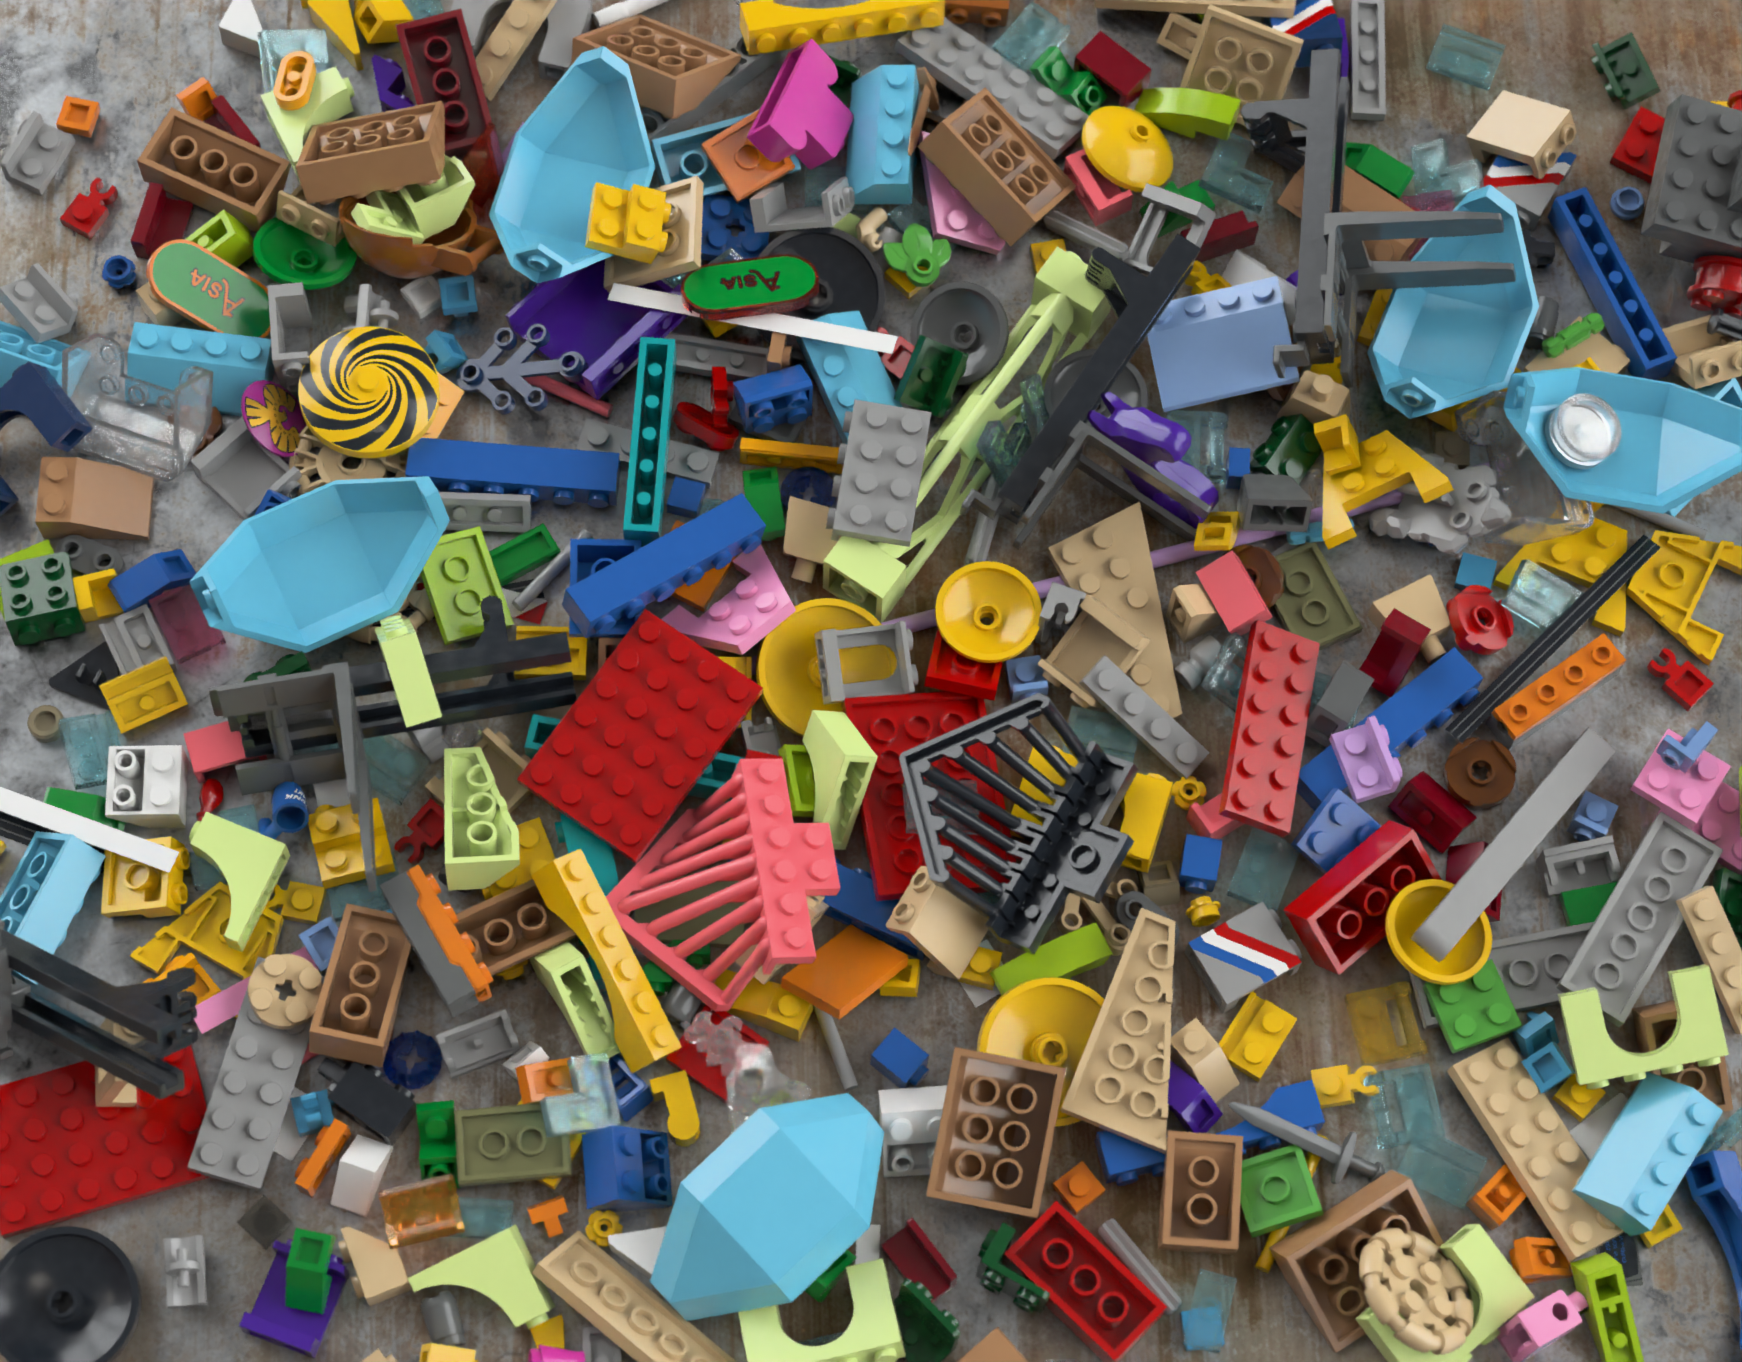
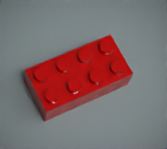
M1388 820L1283 910L1315 965L1340 975L1386 936L1385 922L1388 908L1392 900L1403 888L1420 880L1442 879L1414 829Z
M1055 1201L1003 1255L1001 1263L1006 1268L1050 1293L1046 1307L1103 1362H1119L1163 1316L1167 1308L1154 1293L1058 1201Z

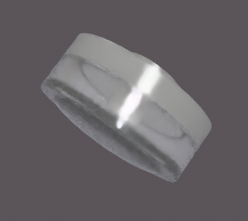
M1576 394L1567 398L1550 413L1545 424V437L1551 452L1562 463L1576 469H1589L1597 466L1617 449L1621 440V425L1613 408L1603 399L1591 394Z

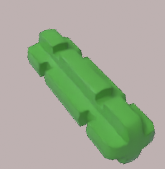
M1590 313L1582 318V322L1578 320L1556 333L1555 338L1551 336L1544 340L1541 344L1544 354L1548 358H1556L1564 353V349L1569 350L1590 338L1591 333L1595 335L1605 327L1602 316L1599 313Z

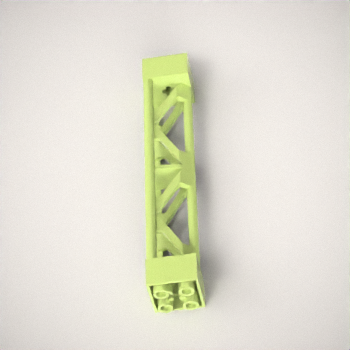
M1057 246L1034 278L1031 305L1009 333L1007 348L1001 361L990 374L972 383L926 445L916 508L958 451L961 454L960 468L938 514L912 533L910 547L841 536L823 561V588L841 600L864 608L877 618L880 623L886 619L905 593V589L960 516L962 503L972 489L979 490L1044 401L1043 394L1047 377L1052 370V365L1068 331L1077 337L1061 359L1080 351L1110 313L1111 306L1103 291L1085 279L1088 265L1077 254L1071 251L1066 252ZM1051 327L1053 329L1052 343L1030 389L1004 408L999 409L994 402ZM1015 415L1017 419L995 449L991 451L990 436L987 431L996 429ZM976 457L984 461V464L960 495V490ZM921 541L925 543L908 567L895 559L901 557Z

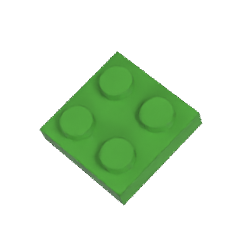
M1492 959L1487 960L1474 976L1464 982L1452 985L1427 982L1423 986V990L1452 1054L1514 1032L1522 1026Z
M1292 1144L1242 1160L1240 1203L1252 1238L1324 1215L1302 1148Z

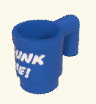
M291 781L277 785L271 800L272 820L270 818H261L258 822L259 833L274 840L282 832L294 833L300 831L309 821L306 796L302 788L297 783Z

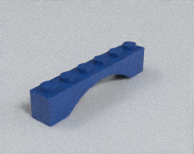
M1313 1080L1276 1088L1268 1101L1261 1107V1109L1318 1135L1317 1131H1320L1325 1123ZM1246 1120L1232 1128L1215 1133L1243 1136L1242 1155L1246 1154L1245 1149L1260 1146V1150L1276 1148L1282 1145L1281 1140H1283L1251 1125ZM1107 1130L1097 1132L1094 1142L1106 1184L1115 1181L1117 1186L1131 1184L1139 1180V1175L1151 1172L1153 1177L1163 1176L1165 1154Z
M1713 1150L1695 1157L1685 1175L1692 1197L1714 1229L1733 1275L1740 1307V1347L1742 1350V1170L1736 1151Z

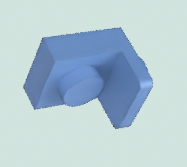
M1040 655L1005 661L1004 666L1011 704L1036 693L1047 696L1048 682L1042 676L1043 668L1038 665V662L1041 660Z
M1706 721L1699 731L1692 727L1681 742H1678L1670 735H1666L1656 752L1661 755L1662 760L1669 767L1680 769L1686 773L1710 744L1718 729Z
M1585 791L1566 831L1573 834L1574 838L1579 842L1606 837L1609 831L1608 828L1619 806L1589 791Z
M331 916L298 935L318 967L321 976L326 975L339 930Z

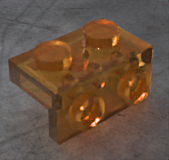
M452 1174L395 1186L378 1192L390 1250L465 1232L459 1196Z

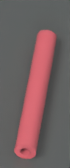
M535 376L523 378L531 385L607 418L613 410L612 404L600 399L597 401L591 395L550 377Z

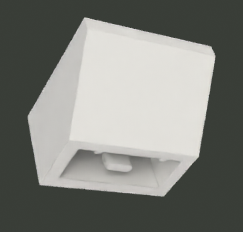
M109 746L105 816L146 828H185L189 759L183 746Z
M947 1085L878 1090L880 1127L884 1130L882 1145L884 1178L929 1175L931 1173Z

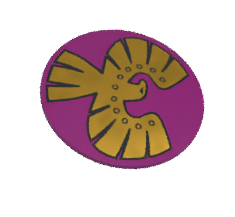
M267 380L253 382L245 389L241 399L242 416L249 432L269 452L282 457L294 456L295 448L298 449L300 441L298 436L307 426L302 416L300 403L287 389L275 382Z

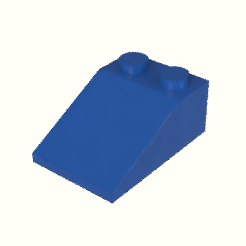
M570 539V586L642 547V540ZM641 613L632 618L626 616L618 620L606 633L601 635L595 633L589 637L624 638ZM569 616V637H584Z

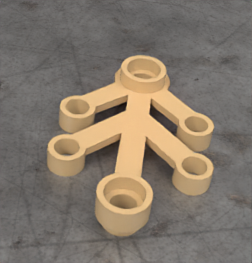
M1122 879L1118 883L1111 882L1104 895L1117 900L1119 896L1124 894L1121 888H1126L1129 892L1138 891V888L1132 880ZM1069 893L1064 902L1063 914L1057 923L1059 930L1063 934H1067L1081 927L1082 918L1078 913L1081 899L1104 931L1103 936L1113 953L1112 955H1122L1131 934L1130 929L1124 924H1117L1101 901L1096 903ZM1065 919L1072 920L1075 926L1067 925ZM1114 933L1119 934L1123 940L1117 939Z

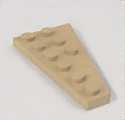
M1139 501L1048 547L1047 553L1067 587L1085 592L1086 596L1090 595L1097 598L1151 640L1126 675L1176 720L1181 717L1182 708Z
M1141 908L1060 1112L1165 1154L1167 1151L1166 1133L1172 1026L1171 1005L1173 1001L1172 979L1176 921Z

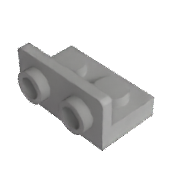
M33 111L28 120H24L19 126L17 137L12 145L6 147L1 155L0 166L6 180L42 196L76 143L73 135L44 123L41 114Z
M38 263L31 265L27 278L0 287V302L36 343L70 332L78 312V307Z

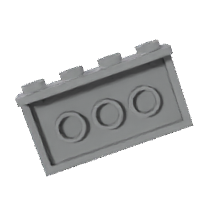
M855 399L853 412H845L842 432L849 433L847 444L840 443L837 464L844 465L842 476L835 475L831 496L838 497L837 507H829L826 529L833 530L831 540L838 541L840 535L910 547L931 412Z

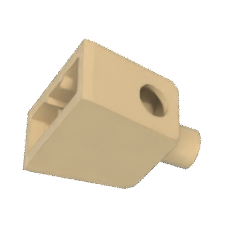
M1304 370L1299 376L1300 382H1295L1291 386L1276 416L1280 418L1282 416L1302 414L1312 424L1345 414L1349 418L1351 414L1350 390L1334 382L1328 375H1318L1309 370Z
M790 496L788 502L783 554L797 558L791 578L812 584L817 564L823 566L824 559L838 541L831 540L833 530L826 529L829 507Z
M1431 574L1372 602L1367 616L1380 632L1383 622L1393 608L1431 629L1420 649L1429 665H1432L1447 653L1439 640L1446 637L1451 624Z

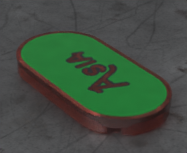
M790 254L705 264L699 269L690 271L681 283V299L686 310L690 313L693 310L700 315V318L712 321L797 310L809 304V299L816 296L819 291V275L815 266L805 258Z

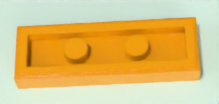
M741 437V464L777 466V468L842 474L844 465L837 464L839 447Z

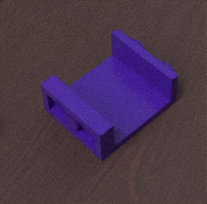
M288 1239L286 1244L275 1240L272 1247L276 1252L275 1258L252 1312H244L239 1327L246 1334L315 1359L350 1273L347 1267L342 1265L344 1260L331 1254L327 1275L333 1278L324 1315L286 1307V1265L292 1239Z

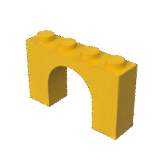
M1053 746L1069 765L1076 767L1078 761L1073 755L1064 753L1060 748ZM1033 747L1028 762L1051 782L1064 787L1066 784L1064 779ZM1137 773L1119 804L1124 815L1120 832L1130 835L1134 841L1121 866L1145 873L1149 871L1172 797L1173 782L1167 781L1165 777L1159 774L1148 773L1144 775ZM1023 777L1020 790L1035 800L1052 806L1055 804ZM1014 803L1011 814L1038 825H1043L1041 821ZM1010 830L1012 836L1023 838Z

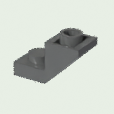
M1343 660L1325 686L1320 700L1308 715L1305 735L1326 748L1331 745L1329 740L1331 734L1344 731L1374 679Z

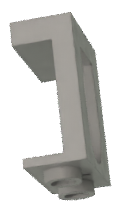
M1146 183L1141 196L1147 199L1150 205L1129 248V257L1125 259L1124 263L1139 273L1148 276L1153 267L1149 266V255L1169 211L1194 220L1186 239L1200 248L1216 213L1203 203Z
M899 621L895 624L844 630L827 629L814 634L824 705L842 703L845 698L899 695L915 692L914 686L918 684V672L916 665L911 664L909 650L913 649V636L911 630L906 629L905 621ZM884 645L894 652L897 665L894 673L889 678L843 684L838 649Z

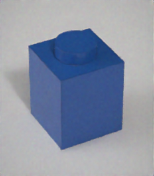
M1186 834L1178 875L1180 887H1185L1186 891L1194 894H1204L1207 891L1213 892L1217 881L1222 840Z
M894 1027L871 1054L870 1065L900 1089L908 1088L911 1084L917 1087L929 1072V1069L926 1067L929 1054Z

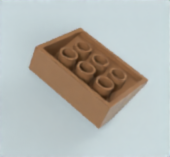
M636 14L573 37L571 65L581 53L602 46L606 47L629 65L639 106L660 112L662 117L676 119L682 114L696 109L740 62L741 55L641 14Z
M986 88L982 89L945 118L918 145L924 152L927 160L936 165L948 178L950 185L961 192L971 203L974 211L982 215L994 228L995 233L1010 246L1024 236L1077 187Z
M443 101L313 125L295 166L307 204L319 202L321 205H326L342 197L362 198L374 191L385 190L386 192H395L406 185L417 183L419 186H427L435 183L441 178L445 166Z
M955 1047L926 1196L1038 1218L1066 1068Z
M1392 1169L1324 1212V1215L1316 1217L1269 1248L1285 1280L1335 1353L1366 1334L1355 1318L1369 1307L1364 1295L1366 1286L1360 1280L1359 1274L1360 1256L1364 1246L1368 1245V1240L1382 1230L1400 1228L1405 1234H1407L1408 1230L1419 1233L1439 1247L1444 1244L1411 1178ZM1438 1249V1252H1439L1445 1259H1447V1258L1444 1256V1254L1441 1252V1250Z

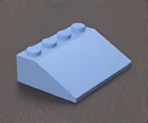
M1278 276L1171 300L1147 335L1164 412L1300 382L1297 366L1285 367V378H1279L1272 363L1274 345H1292Z

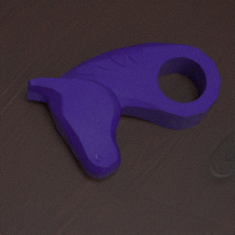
M1111 392L1101 394L1100 396L1111 416L1107 418L1095 410H1090L1087 414V419L1096 431L1210 505L1212 511L1219 501L1218 491L1205 475L1182 460V457L1190 448L1192 440L1187 429L1144 407L1132 408ZM1122 466L1130 481L1140 493L1195 529H1197L1198 523L1205 521V519H1202Z

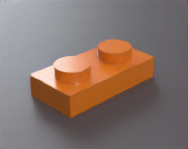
M582 1055L516 1067L523 1104L589 1092Z
M334 1119L330 1127L325 1125L321 1129L315 1140L317 1148L310 1159L305 1157L296 1169L294 1177L297 1180L295 1184L300 1192L313 1198L352 1135L348 1125Z

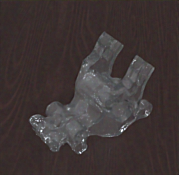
M703 1011L696 1014L692 1025L689 1022H684L685 1041L697 1044V1052L707 1053V1067L721 1064L722 1076H728L726 1078V1104L728 1122L732 1127L731 1134L759 1108L809 1100L811 1096L810 1087L803 1082L781 1074L775 1066L773 1054L768 1047L762 1044L742 1041V1036L738 1032L742 1030V1021L739 1017L730 1016L719 1025H714L710 1021L712 1013Z

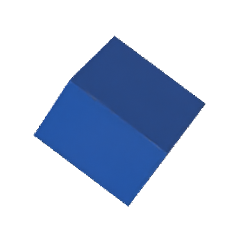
M1229 447L1226 459L1225 489H1240L1242 476L1250 474V448Z
M675 476L666 504L667 513L691 519L697 518L706 494L705 484Z

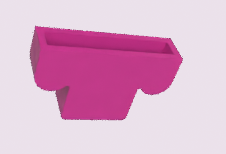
M813 39L788 52L746 137L770 161L780 162L795 154L810 170L837 156V153L845 145L844 138L854 119L853 113L828 88L837 81V68L831 58Z

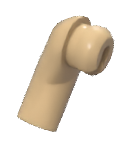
M875 207L856 225L858 240L871 253L878 251L883 244V240H878L880 235L876 232V229L887 220V214L880 207Z

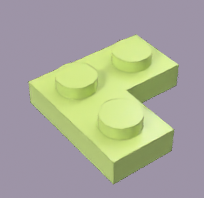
M383 190L371 192L366 197L370 206L357 203L351 212L357 226L371 232L396 237H411L413 244H422L425 240V237L420 232L398 194Z

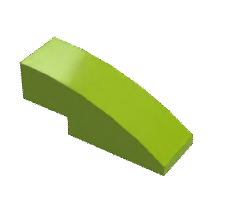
M1158 87L1143 89L1134 110L1145 115L1158 127L1191 138H1195L1198 131L1227 141L1238 118L1241 100L1198 89Z
M1095 922L1039 946L1034 955L1026 952L992 970L990 974L1002 996L1014 986L1036 978L1056 977L1070 980L1073 976L1102 966L1113 953Z

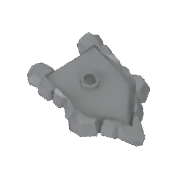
M1413 448V451L1449 478L1454 490L1424 503L1414 481H1411L1397 488L1399 492L1405 493L1397 509L1383 507L1374 510L1369 517L1371 531L1377 536L1388 534L1391 538H1406L1409 535L1414 541L1429 542L1435 545L1440 552L1458 554L1467 546L1468 536L1476 538L1487 534L1492 528L1506 524L1511 519V512L1500 500V494L1495 488L1496 471L1484 464L1473 467L1468 466L1460 470L1457 464L1444 462V458L1435 453L1426 454L1423 450Z

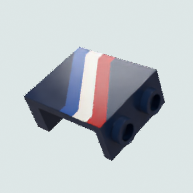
M1297 0L1294 19L1261 17V24L1304 40L1294 68L1311 67L1312 50L1339 49L1340 54L1342 53L1343 35L1332 0Z

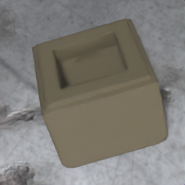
M1172 860L1151 863L1148 873L1137 870L1141 893L1146 895L1157 906L1179 903L1180 884Z

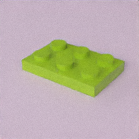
M480 526L441 536L420 575L444 644L449 645L481 636L484 631V619L482 618L480 604L483 600L482 598H486L489 595L498 596L502 600L506 629L511 628L514 622Z

